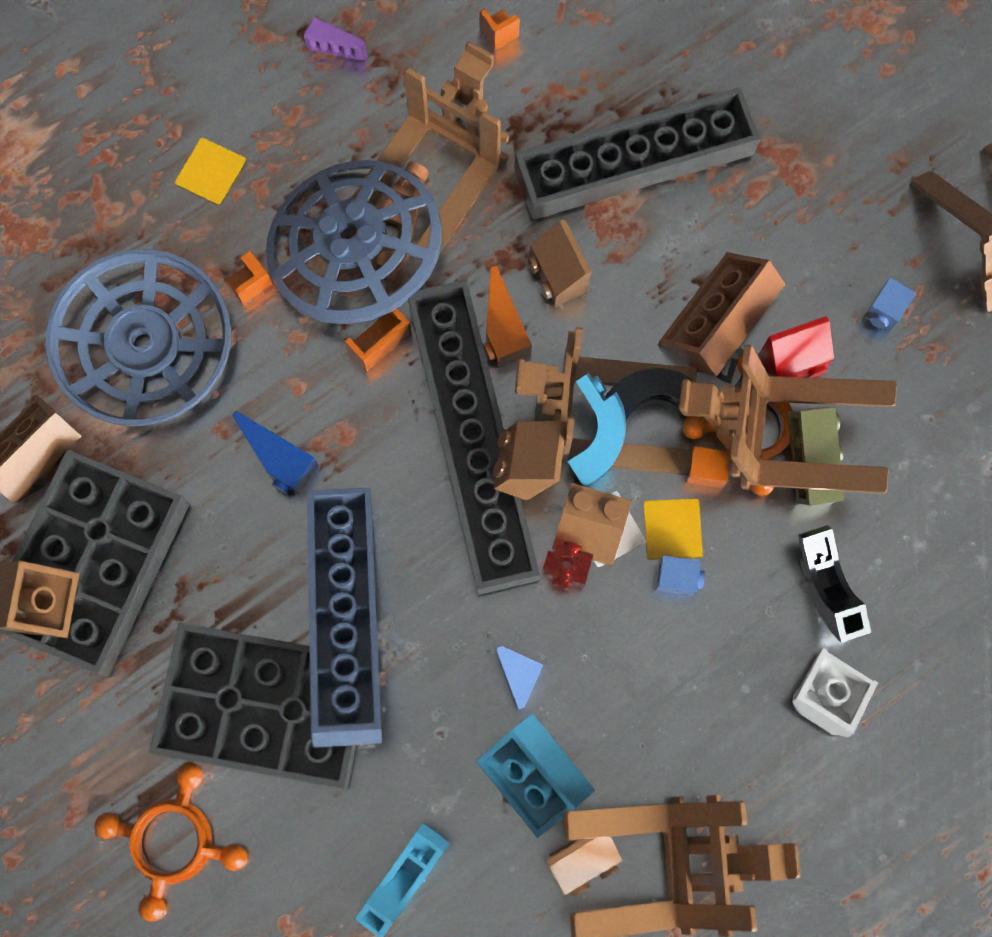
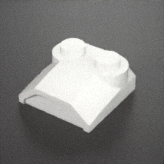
M822 648L801 686L795 691L792 702L799 714L833 735L849 738L854 734L878 682L869 679L828 653L825 648Z

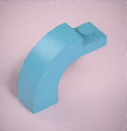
M590 373L579 378L576 383L595 411L598 421L597 434L589 446L570 457L567 461L584 487L595 482L610 469L621 451L626 434V416L619 395L615 392L605 398L603 393L607 390L597 375L592 377Z
M422 823L355 920L377 937H384L450 843L441 837L437 831Z

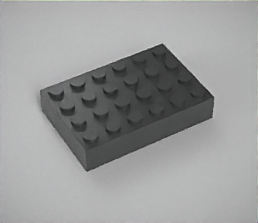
M67 449L12 561H23L80 573L68 638L19 633L0 629V633L92 672L109 677L190 503L181 495Z
M178 623L149 753L348 789L356 745L313 747L311 734L310 646Z

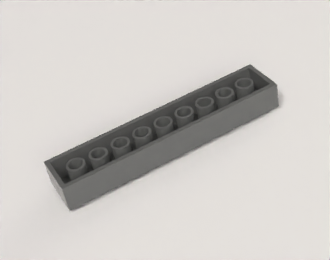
M467 280L418 290L408 298V303L477 594L481 595L539 581L540 572L522 500L494 489L495 477L493 469L498 460L500 450L497 443L504 428Z

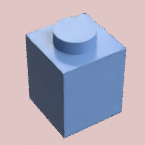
M890 277L864 316L870 319V322L875 327L886 329L890 332L901 319L916 292Z
M663 555L659 560L655 591L693 597L697 593V589H702L704 584L705 571L700 570L701 561Z

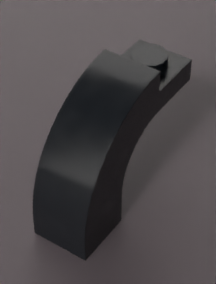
M644 369L634 372L617 382L606 394L605 398L617 392L623 404L627 420L635 407L647 399L665 398L679 405L682 381L689 379L692 382L693 379L670 369Z
M826 525L799 534L798 538L803 558L800 559L803 574L812 599L828 629L841 643L871 633L866 605L853 593L843 574L832 528Z

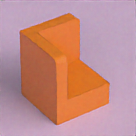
M484 8L479 11V29L493 49L497 50L519 37V18L517 15L509 17L504 9L490 16Z
M251 251L240 257L244 267L226 279L228 286L242 304H245L272 284L268 273Z
M694 447L690 473L687 476L686 483L723 488L728 482L731 451Z

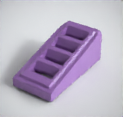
M317 17L313 18L304 34L307 49L364 61L368 57L365 40Z

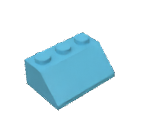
M533 713L476 760L537 838L562 820L565 811L575 810L595 791Z

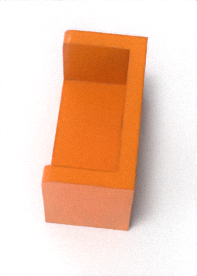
M395 309L383 315L354 341L347 337L344 340L347 352L368 372L412 334L410 321L398 309Z

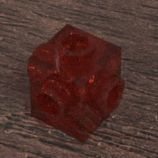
M564 542L563 545L557 544L555 552L548 550L543 569L549 570L547 579L553 580L552 585L562 589L570 590L571 586L583 589L594 554L581 551L582 546L572 542ZM569 563L572 568H565L562 564Z

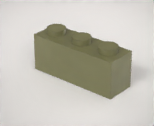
M821 406L787 411L792 462L841 464L843 449L839 444L838 430L840 428V418L836 413V407ZM795 488L796 501L799 504L811 506L845 501V491Z

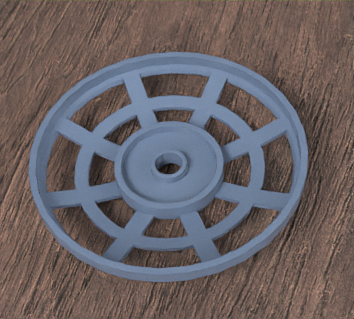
M372 160L350 161L337 164L319 171L303 181L281 204L273 218L267 237V266L272 281L280 294L293 308L304 315L322 322L334 324H356L374 320L405 304L408 298L420 290L430 277L437 263L442 245L441 217L435 201L425 185L413 174L401 167ZM373 169L367 179H346L331 184L328 178L350 170ZM388 171L407 179L421 195L403 200L395 190L379 181L384 173ZM315 184H319L321 190L312 195L303 204L297 215H285L303 193ZM347 187H362L356 199L340 201L335 192ZM375 189L387 195L394 204L377 210L368 201ZM325 197L329 207L320 217H306L305 215L311 207L321 198ZM423 206H427L431 224L430 240L427 248L410 242L412 221L409 211ZM398 214L401 215L402 221L400 239L386 235L387 231L384 220ZM279 226L291 227L289 234L291 259L277 269L274 260L275 238ZM299 229L314 230V243L299 252L297 242ZM347 230H357L354 237L350 239L343 238ZM386 247L395 250L389 260L375 271L370 261L380 253L382 248ZM320 254L323 260L328 263L324 278L313 273L304 263ZM405 254L422 260L412 277L400 289L388 296L380 281L398 266ZM359 267L364 276L352 281H336L340 269ZM297 269L308 282L321 288L317 305L309 304L296 296L285 285L283 279ZM370 287L377 301L369 306L352 310L328 309L333 291L352 292Z
M131 249L113 253L96 260L82 269L67 283L58 295L48 319L45 341L47 360L55 381L63 393L78 408L92 417L111 424L148 426L182 415L196 406L211 391L219 380L228 360L231 346V324L227 307L220 292L212 280L197 266L182 257L168 252L152 249ZM145 262L143 281L124 283L107 291L97 279L102 273L118 266ZM157 263L182 270L195 278L200 285L187 297L175 287L157 282ZM87 285L97 296L98 300L93 303L86 313L80 330L61 327L63 317L70 303L79 291ZM143 291L142 305L130 306L123 310L115 300L128 293ZM156 292L171 296L181 304L168 315L163 310L155 307ZM208 294L214 300L220 314L223 339H206L204 322L196 306ZM106 307L112 314L113 319L108 324L105 333L90 332L95 319ZM188 314L191 315L195 324L196 339H180L176 324ZM146 334L150 337V341L145 347H135L134 342L139 335ZM59 339L78 342L79 359L87 376L72 385L67 380L61 366L58 349ZM88 344L103 345L110 361L95 370L90 360ZM178 351L195 352L190 365L179 376L171 367ZM221 351L219 362L213 375L204 388L195 395L186 383L198 369L204 352ZM117 370L132 376L129 392L112 387L104 379ZM161 373L170 383V385L160 390L142 393L145 377ZM96 385L109 396L127 401L123 417L113 416L98 410L87 403L80 394ZM175 391L186 402L179 408L163 415L136 418L140 402L159 400L171 395Z

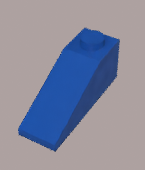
M235 411L233 417L265 470L274 481L272 485L285 494L292 491L299 495L318 465L316 459L238 411Z

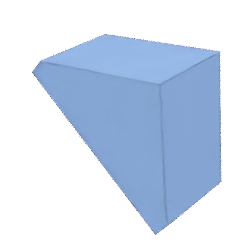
M500 646L496 648V654L516 708L520 711L525 708L543 665Z

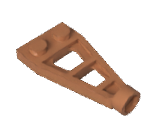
M409 161L405 168L406 171L413 174L423 184L425 183L429 175L427 168L413 161ZM402 176L391 187L404 199L421 195ZM384 195L375 207L379 210L391 205L393 201L387 195ZM418 208L409 211L412 221L410 242L412 241ZM393 216L384 220L398 226V238L400 239L402 231L401 217ZM356 229L353 230L350 238L355 236L357 232ZM383 247L380 253L370 261L374 270L376 271L382 267L395 250ZM407 254L384 280L393 284L396 283L408 259Z

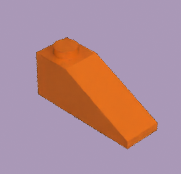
M496 265L491 267L486 327L487 343H484L483 347L488 360L494 359L497 368L531 355L532 345Z

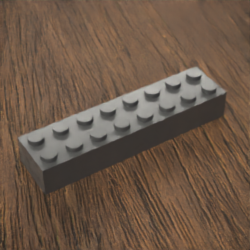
M741 87L515 152L514 169L531 218L535 220L755 154L761 138Z

